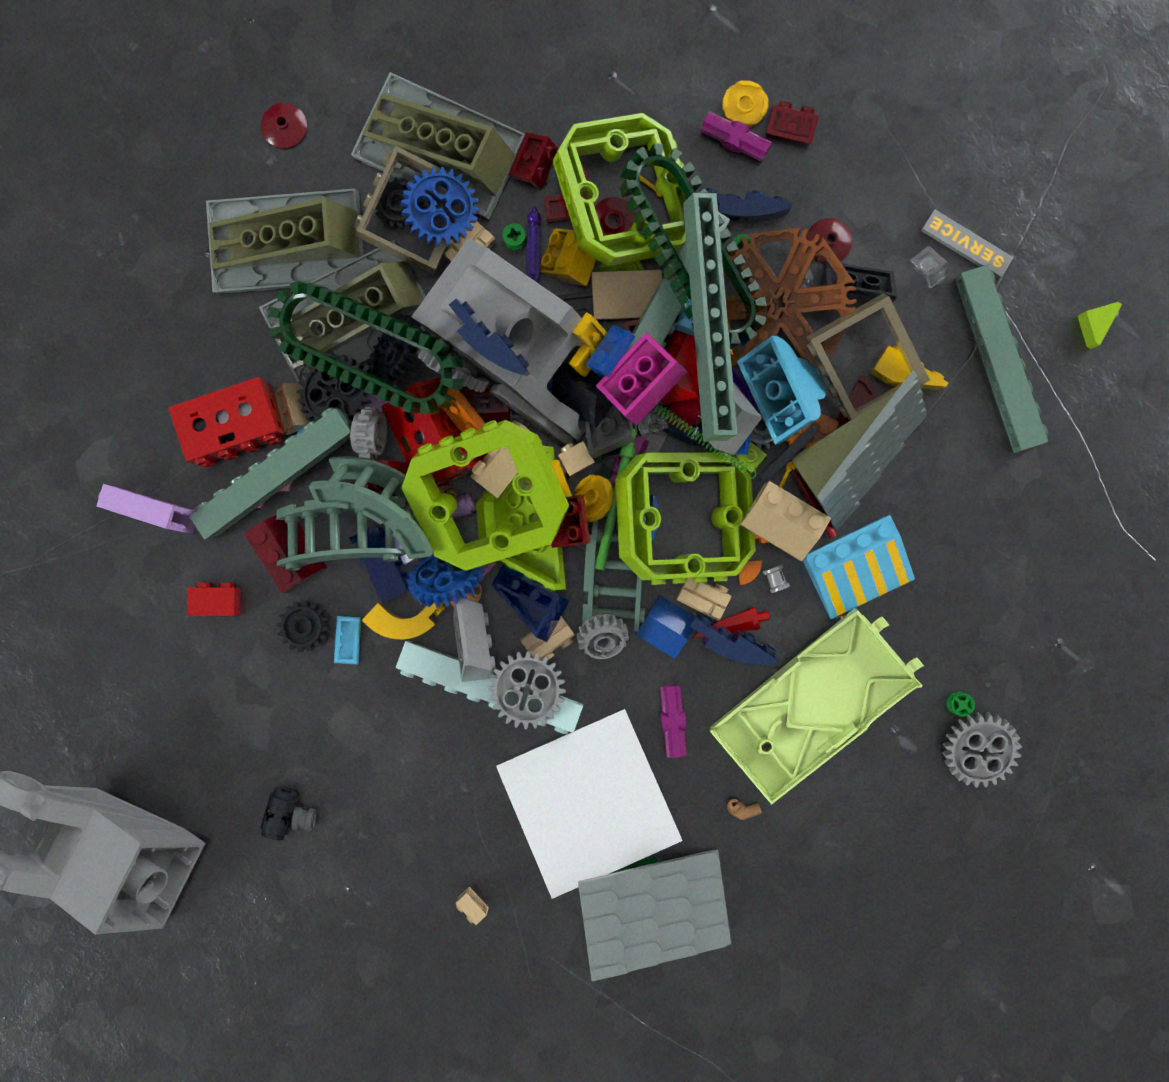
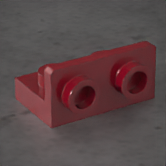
M779 100L778 104L773 103L766 133L812 144L819 119V114L814 113L815 108L802 105L801 109L792 107L793 103Z
M526 132L509 175L513 179L532 183L536 188L542 189L548 178L553 159L558 151L557 145L547 136Z

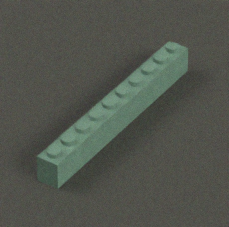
M692 193L683 203L703 441H727L738 434L716 193Z

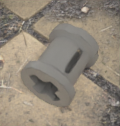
M782 564L763 571V574L767 575L770 583L771 593L790 587V584L786 582Z

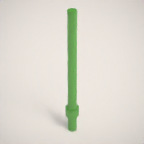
M630 428V431L635 439L637 429ZM635 441L621 447L619 454L621 460L617 477L630 463V459H633ZM616 484L614 485L613 502L607 514L595 568L600 570L605 569L617 518Z

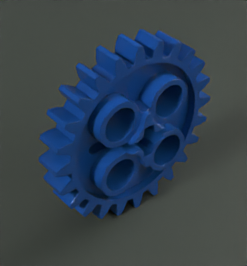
M431 167L429 175L425 170H422V178L414 175V183H407V188L410 191H403L402 196L407 199L401 201V206L407 208L402 210L401 214L409 216L405 220V225L413 224L410 232H420L419 240L426 236L428 245L432 239L435 240L437 247H439L441 240H444L446 246H449L450 239L457 244L459 242L458 235L465 239L467 236L465 229L472 231L473 226L471 223H476L478 219L472 215L479 212V208L473 206L478 203V198H471L475 193V189H467L470 181L462 183V174L456 178L453 177V169L448 174H445L444 167H441L440 173H436L434 167ZM443 186L446 188L447 193L443 195L438 194L435 187ZM428 190L431 193V196L429 194H426L425 191ZM426 201L429 204V208L426 210L420 209L417 202ZM436 204L439 206L443 204L445 206L444 210L442 208L437 210ZM458 204L462 207L463 212L455 213L452 211L451 206ZM449 217H450L452 220H454L455 223H451L450 220H449ZM441 219L444 221L445 227L437 228L433 221Z
M432 555L426 557V560L419 559L420 565L412 566L414 571L409 572L410 578L407 579L414 600H419L421 605L426 602L427 607H430L435 603L436 608H438L441 603H445V606L448 607L450 601L457 604L458 598L467 599V593L474 594L473 587H480L479 581L484 579L482 574L485 571L483 565L465 571Z

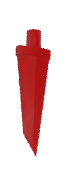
M792 469L794 477L809 505L824 513L802 478ZM829 521L824 532L831 539L837 533Z
M752 607L712 624L718 628L722 626L731 633H735L737 629L741 632L759 630V622L770 620V615L768 611L757 613L756 608ZM697 632L692 638H699L705 636Z

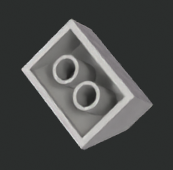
M460 597L458 598V603L454 604L453 621L461 681L490 679L491 672L495 669L494 656L489 654V648H492L491 635L486 634V626H489L488 613H483L482 604Z

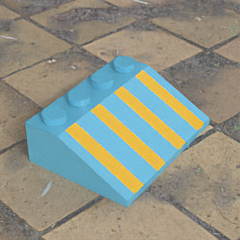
M890 515L883 516L810 551L802 560L830 619L915 579L901 536Z

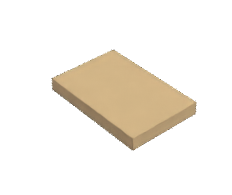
M662 270L592 272L593 317L596 320L640 319L662 280Z

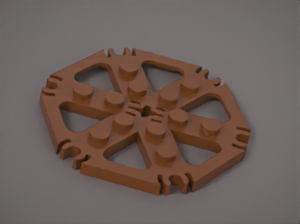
M801 227L746 234L750 238L751 244H749L746 238H740L744 246L742 249L737 250L736 254L730 258L733 261L742 254L746 263L740 267L741 270L744 271L749 267L753 274L749 279L750 283L756 280L760 287V290L752 295V298L756 300L765 296L767 306L760 312H755V315L766 317L764 326L756 331L758 335L748 341L745 349L739 350L736 347L732 349L733 355L731 354V360L736 367H738L737 361L769 337L778 336L782 328L800 354V358L807 360L817 369V364L815 363L817 357H812L806 346L809 344L806 336L814 331L802 313L837 310L840 313V317L856 309V307H846L847 304L857 303L856 299L849 300L847 298V293L855 291L856 287H845L846 284L855 282L824 238H822L818 246L816 245L820 240L819 234H816L814 240L808 241L806 236L809 230L805 229L801 234V238H799V233L802 230ZM788 240L792 243V248L777 278L760 254L759 249L766 242ZM819 255L824 256L838 276L837 282L834 285L800 288L814 258ZM723 267V275L725 280L727 273ZM784 291H786L783 296V302L786 305L785 307H780L774 315L776 304L773 301L774 299H779ZM740 296L726 297L727 320L746 319V309ZM846 329L833 335L830 340L821 342L824 351L826 350L831 358Z

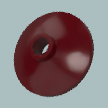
M275 104L262 117V134L267 142L274 147L280 149L292 148L298 145L306 135V117L293 104ZM281 120H286L283 126L278 125Z
M608 197L596 204L595 210L603 236L627 232L635 222L633 218L636 216V212L634 211L630 214L626 206L628 203L626 200L619 197ZM609 220H616L617 225L611 226Z
M825 218L811 226L806 236L808 241L814 240L816 234H819L820 240L816 245L818 246L822 238H824L839 261H842L849 254L852 247V235L849 228L843 222L834 218ZM827 236H833L835 241L829 242ZM821 255L816 256L814 258L816 261L825 264V261H827V259Z

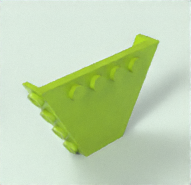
M543 446L549 461L555 460L554 447ZM523 477L527 483H532L529 478ZM512 481L498 498L486 490L483 492L482 498L476 502L479 539L491 536L502 522H510L516 527H520L540 520L530 496H521L513 489ZM501 535L504 540H508L505 536ZM550 544L499 560L506 564L505 567L516 572L520 571L524 574V578L533 582H540L543 584L542 587L548 591L556 592V590L566 589L562 547L552 548Z

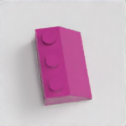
M646 332L620 359L609 377L605 376L596 387L625 417L637 425L687 371Z

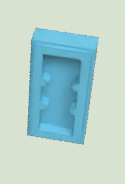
M337 616L334 663L359 664L362 617Z

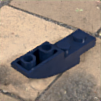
M706 188L708 193H716L718 212L729 218V222L753 223L776 219L787 215L793 204L787 202L788 200L784 197L775 196L772 198L756 190L752 192L747 191L743 200L735 194L723 195L719 194L715 189Z
M456 298L449 304L464 324L457 330L458 334L476 352L511 372L523 376L531 374L527 369L530 366L521 354L517 356L511 349L514 344L506 334L501 336L495 332L489 337L488 334L491 331L482 320L479 323L472 316L475 311L467 301L462 303Z
M693 612L688 619L690 627L705 636L702 639L704 647L721 656L755 665H777L779 662L776 650L766 643L764 645L756 641L757 638L748 631L743 633L737 629L735 634L731 636L732 633L722 626L720 628L712 624L713 621L704 614L699 616Z

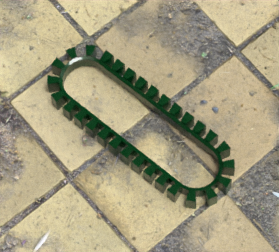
M653 144L647 153L644 147L637 150L625 165L620 178L628 180H625L622 184L620 192L622 198L634 195L626 205L630 214L639 207L641 208L633 218L636 225L639 227L648 221V224L641 230L644 239L647 240L655 234L656 237L648 244L652 254L659 248H663L655 259L659 267L668 260L671 264L662 272L667 280L675 273L678 277L669 285L674 293L684 287L685 291L677 297L682 307L691 299L689 274L640 186L639 175L641 170L648 166L665 168L674 176L686 200L702 185V181L698 175L688 181L695 168L691 161L682 168L676 163L682 154L681 151L673 148L669 155L665 157L662 156L663 144ZM704 188V189L701 190L699 193H708V192H707L706 188ZM719 214L718 218L720 228L724 224V221ZM726 227L720 232L722 263L746 309V320L742 328L736 330L728 329L730 349H734L740 343L743 346L758 335L756 331L764 326L766 317L755 315V312H760L767 304L765 296L756 300L752 298V295L760 290L756 280L748 287L745 285V282L753 276L749 267L739 274L738 269L746 263L742 254L733 261L730 258L739 250L735 241L724 247L723 244L731 237ZM692 304L684 310L688 319L693 317Z
M309 282L290 283L292 291L280 290L275 296L284 305L282 309L270 307L268 317L279 318L280 327L269 328L271 338L286 339L277 347L284 354H292V358L303 361V363L313 366L319 371L328 372V375L340 378L339 380L352 384L351 386L362 389L370 395H377L376 397L383 401H390V404L402 407V410L409 413L428 415L440 413L438 406L450 407L456 401L447 393L449 388L462 390L464 379H452V369L463 368L461 357L450 356L446 358V355L454 348L447 341L439 340L437 336L427 334V332L419 328H414L410 324L401 322V320L394 317H389V315L369 306H364L363 303L352 300L345 295H340V293L319 284ZM311 299L432 354L439 362L441 368V382L438 389L431 396L421 398L300 342L294 335L291 327V318L295 307L301 301Z

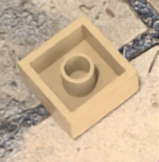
M470 887L458 896L455 903L457 909L461 913L464 912L467 915V920L475 925L487 916L489 907Z

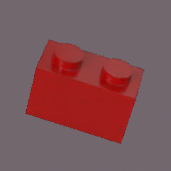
M195 583V587H187V616L241 615V588H233V583H219V587H210V583Z

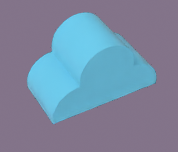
M771 336L737 361L775 444H781L819 419L821 414L819 401L826 396L825 383L817 369L807 360L797 358L793 349L783 339Z

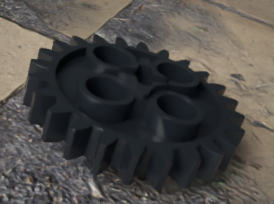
M407 314L405 316L400 315L398 319L401 322L414 326V328L420 329L422 327L412 316ZM382 332L381 337L377 338V345L373 346L375 350L370 354L372 359L367 363L370 366L367 372L395 385L396 380L401 381L402 374H407L408 367L413 365L412 360L418 356L415 353L419 348Z
M336 354L332 355L360 370L364 368L361 364H356L357 361L353 358L348 360V357L343 354L341 357ZM308 365L311 371L309 374L302 373L306 380L298 382V384L303 386L302 390L297 391L298 394L303 396V398L298 400V403L305 405L301 412L308 413L306 418L310 421L314 420L317 422L322 418L321 414L331 407L336 408L340 403L342 404L341 409H344L351 421H353L355 414L361 412L362 408L365 409V403H372L367 398V395L370 394L364 392V390L353 387L352 391L347 392L349 384L339 380L340 378H333L331 381H328V372L319 371L313 366ZM323 382L350 398L352 402L348 403L320 387L318 383ZM322 392V399L317 402V395Z

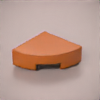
M762 560L748 561L738 574L739 585L747 584L757 577L761 570Z

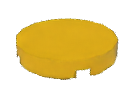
M739 81L726 90L722 101V111L725 118L730 122L739 121L749 128L758 125L764 119L768 110V97L762 90L763 88L752 81Z
M599 475L585 477L576 486L574 491L576 495L584 494L587 522H596L603 518L613 502L614 492L612 484L608 479Z

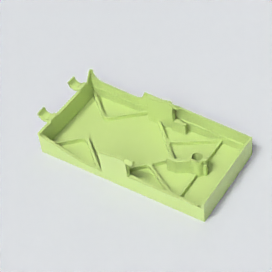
M854 608L710 726L712 735L771 805L865 732L870 724L910 692L923 686L914 675L916 670L924 666L921 661L916 657L905 664L879 634L882 629L889 626L883 617L878 618L871 624L864 615Z

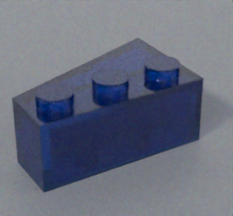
M373 526L367 529L368 548H385V531L382 527ZM356 534L349 539L352 544L356 543L358 547V537ZM398 557V560L393 562L383 561V558H360L362 564L365 563L369 571V577L382 603H387L410 592L407 582L410 576L407 572L403 573L400 565L403 564L401 557Z
M504 564L492 583L495 590L519 615L518 617L525 622L534 636L548 642L570 600Z

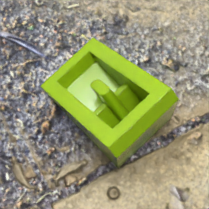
M1116 302L1088 310L1077 316L1086 346L1089 349L1101 345L1122 305L1121 303Z

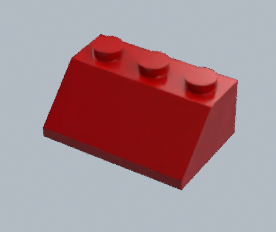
M676 332L669 338V343L665 350L687 373L660 400L664 405L700 397L695 337L684 332Z

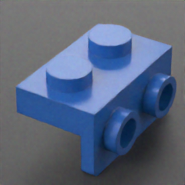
M612 325L586 365L602 378L604 376L609 377L635 336L628 330Z

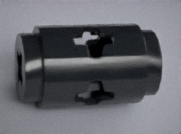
M275 787L274 791L270 793L260 826L262 836L280 841L288 834L293 812L298 802L296 798L297 792L284 787Z

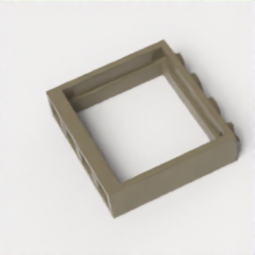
M395 146L393 152L388 151L382 164L386 167L383 174L377 173L373 185L376 186L373 195L368 193L363 206L366 207L364 215L359 214L353 226L357 229L355 236L433 274L446 247L444 240H441L439 247L435 245L428 261L366 230L397 162L421 174L422 170H425L429 175L431 167H434L436 173H440L441 168ZM470 183L467 188L468 190L473 188V185ZM453 205L452 211L455 213L462 212L463 209L460 205ZM449 217L450 222L455 223V221Z
M885 294L879 295L806 336L809 342L806 345L812 357H817L820 363L817 365V369L823 378L827 377L830 383L827 388L833 398H838L841 404L838 406V409L844 419H854L895 393L902 385L901 383L854 409L821 345V342L878 310L881 311L910 372L914 370L921 385L930 381L890 297Z

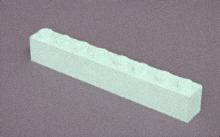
M409 640L405 641L396 668L401 670L400 674L413 678L414 675L423 678V683L435 686L436 683L445 686V691L457 694L460 691L467 694V699L475 702H480V699L489 702L488 706L491 708L497 703L496 700H489L492 695H495V692L488 690L489 687L495 686V683L491 682L490 679L462 682L458 658ZM492 671L490 678L498 677V675ZM530 684L521 687L524 690V695L519 707L520 710H524L528 694L534 692V690L530 689ZM508 692L506 694L508 703L516 704L519 701L517 693ZM560 696L565 699L563 703L557 702V705L561 708L560 712L552 710L554 719L548 716L545 718L547 724L555 726V731L567 735L568 732L574 733L583 704ZM531 699L529 701L531 710L538 711L542 708L540 700ZM540 720L538 721V725L546 726Z

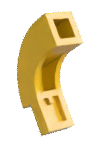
M377 603L362 621L374 632L384 637L410 639L423 635L433 629L438 623L431 617L433 615L439 616L446 606L443 605L444 603H441L436 608L435 603H433L430 607L426 606L415 617L401 618L393 614L382 603Z

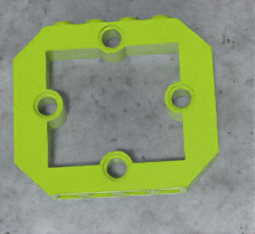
M644 113L573 124L553 159L554 168L579 249L608 267L656 257L663 248H659L652 254L648 244L656 237L655 234L645 240L638 232V230L641 231L648 224V221L639 227L634 222L627 232L603 236L594 207L599 191L593 182L586 181L579 156L600 153L605 160L614 162L622 156L626 148L647 145L649 151L653 144H663L662 156L667 157L673 148L677 149V143L673 139L671 131ZM678 158L676 163L681 168L684 167L683 162ZM653 166L657 176L656 189L664 198L671 223L663 224L662 227L677 252L686 241L683 207L686 198L674 176L668 170L660 166ZM580 194L585 195L588 200L582 198Z
M492 420L476 431L474 428H470L460 433L461 436L459 437L447 436L441 439L439 444L432 446L431 443H428L417 449L418 453L411 459L401 489L422 531L429 540L435 557L466 571L552 544L569 508V504L537 434L507 420L498 423L496 420ZM460 447L464 448L467 451V454H464L460 450ZM507 447L518 470L512 481L513 489L521 496H530L540 520L520 527H516L510 522H502L491 536L465 544L452 518L457 509V502L450 494L440 493L431 473L452 465L466 466L475 457ZM523 477L529 478L532 483H527ZM501 535L505 536L508 540H504Z
M643 453L635 455L615 479L619 557L641 580H651V585L666 584V579H672V583L677 584L687 583V578H693V583L708 582L707 577H713L715 582L728 581V576H737L756 550L754 533L740 525L753 504L752 479H750L751 475L747 471L742 474L745 468L739 472L741 464L735 469L738 461L731 467L735 458L728 464L731 456L724 462L727 454L720 459L723 453H720L718 456V453ZM649 474H668L671 481L678 484L694 481L700 474H719L720 507H716L713 510L711 520L717 529L722 530L723 557L703 558L699 554L679 555L675 559L653 560L651 531L659 527L661 515L656 508L650 506ZM643 515L646 517V524L643 522Z

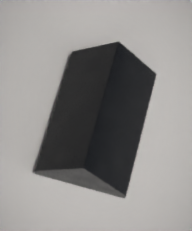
M825 261L821 286L834 285L838 280V276L829 262ZM842 264L855 282L846 284L845 287H856L855 291L847 293L849 300L856 299L857 303L865 304L881 294L889 296L892 303L896 300L897 292L894 271Z
M567 363L560 365L554 373L552 395L597 428L614 405L596 387L603 378L594 371L590 370L587 376L584 377Z

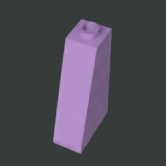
M103 484L102 490L99 493L97 507L162 528L189 534L194 533L195 525L189 516L196 512L195 510Z

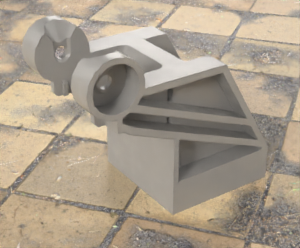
M468 238L414 312L412 318L430 334L439 337V340L450 343L454 347L450 351L451 353L461 357V359L477 368L482 375L495 383L505 385L571 436L574 441L579 443L586 433L585 421L579 418V414L557 400L547 390V384L571 350L577 352L583 344L572 333L582 318L566 302L490 249ZM456 298L462 303L467 301L475 311L472 316L478 323L482 320L491 331L488 334L489 337L495 332L501 336L506 334L514 344L511 348L517 356L521 354L530 366L527 369L531 374L528 376L516 374L494 364L476 352L458 334L457 330L464 324L449 304Z
M12 771L0 772V805L20 812L32 821L41 819L50 822L34 853L30 855H8L0 849V890L51 899L95 935L162 929L205 842L185 828L100 789L43 785L24 774Z

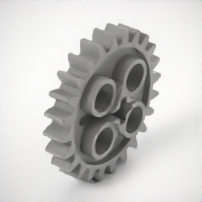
M422 349L416 351L418 358L426 363V366L441 374L440 364L432 354ZM451 352L446 355V358L450 356L459 357ZM461 359L463 368L452 369V379H464V387L467 386L471 390L484 392L489 384V380L477 368Z
M527 651L525 657H522L521 653L517 652V659L515 660L509 655L508 664L504 661L500 662L502 670L497 668L493 670L498 677L490 678V681L495 683V686L489 687L488 690L495 692V695H492L489 700H496L497 702L492 709H501L498 715L499 718L504 715L508 716L506 724L511 720H515V728L518 727L520 722L523 723L524 729L528 728L529 723H532L533 727L537 728L539 720L546 725L545 717L548 716L554 719L552 710L560 712L561 708L557 705V702L563 703L565 700L559 696V694L566 693V689L559 686L565 683V679L557 678L562 671L554 672L553 668L556 663L548 665V656L540 660L539 652H537L534 658L531 657L530 651ZM515 669L524 670L526 678L523 681H517L513 678V671ZM534 669L535 673L530 689L534 690V692L528 694L524 710H520L519 707L524 695V690L521 687L526 686L530 671ZM540 675L547 677L549 685L545 688H540L536 685V678ZM508 692L517 693L519 701L516 704L508 703L506 700ZM531 699L540 700L542 708L538 711L531 710L529 701Z
M979 712L976 713V719L967 715L966 723L959 719L960 727L952 726L954 734H946L950 742L943 743L944 747L948 749L942 752L945 758H947L944 762L949 767L952 775L955 774L958 781L963 780L966 785L972 782L976 788L980 782L985 787L988 786V781H992L994 785H997L996 778L998 777L1006 780L1004 773L1012 774L1010 766H1018L1014 758L1021 757V754L1016 751L1022 748L1019 742H1017L1020 737L1015 733L1016 729L1006 719L1002 720L997 714L992 717L989 712H986L984 718ZM976 735L975 739L969 741L971 736ZM1000 737L997 742L992 743L995 738ZM968 757H972L970 761L965 762ZM995 759L992 764L988 765L989 761Z

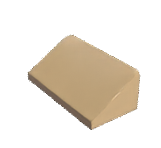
M283 383L274 393L285 435L297 432L310 423V420L306 418L308 413L301 412L305 405L298 403V400L303 398L302 395L297 393L298 390H301L298 383Z

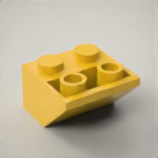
M553 229L546 251L541 259L540 273L571 285L587 286L597 259L579 249L574 230Z

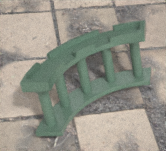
M337 456L329 458L334 471L329 481H313L309 485L317 507H338L344 509L352 507L361 510L363 515L373 519L380 525L384 523L393 531L392 535L401 544L409 559L432 555L434 550L422 529L411 518L413 511L401 489L406 476L402 472L383 463L366 458ZM342 479L357 480L355 484L340 482ZM367 482L383 487L384 490L381 494L364 488ZM393 493L398 497H405L407 505L404 510L389 500Z
M390 497L389 500L401 509L406 507L405 497ZM315 500L304 501V506L296 508V504H291L276 510L277 520H285V523L288 524V557L277 561V566H286V570H300V567L312 563L350 558H383V561L393 562L397 561L398 557L406 555L404 549H395V537L392 535L393 531L387 525H385V548H368L367 516L362 514L363 511L356 508L317 507ZM354 511L357 514L358 548L340 549L339 515H342V512ZM327 514L330 516V550L315 552V518H317V515ZM305 519V554L298 555L297 524Z
M643 515V522L646 524V517ZM599 520L589 522L590 544H586L582 625L594 615L610 614L615 615L616 618L635 619L634 631L639 632V622H644L645 608H640L642 580L637 576V588L602 586L599 583H595V570H600L595 568L597 543H601L603 532L602 529H598ZM613 532L611 542H619L618 533ZM606 560L605 569L631 570L623 560ZM598 595L636 597L635 610L599 608L598 605H594V597H598Z

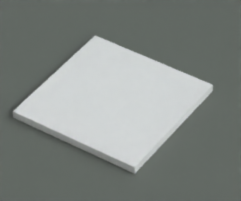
M625 709L496 766L552 899L578 888V881L607 875L683 841Z

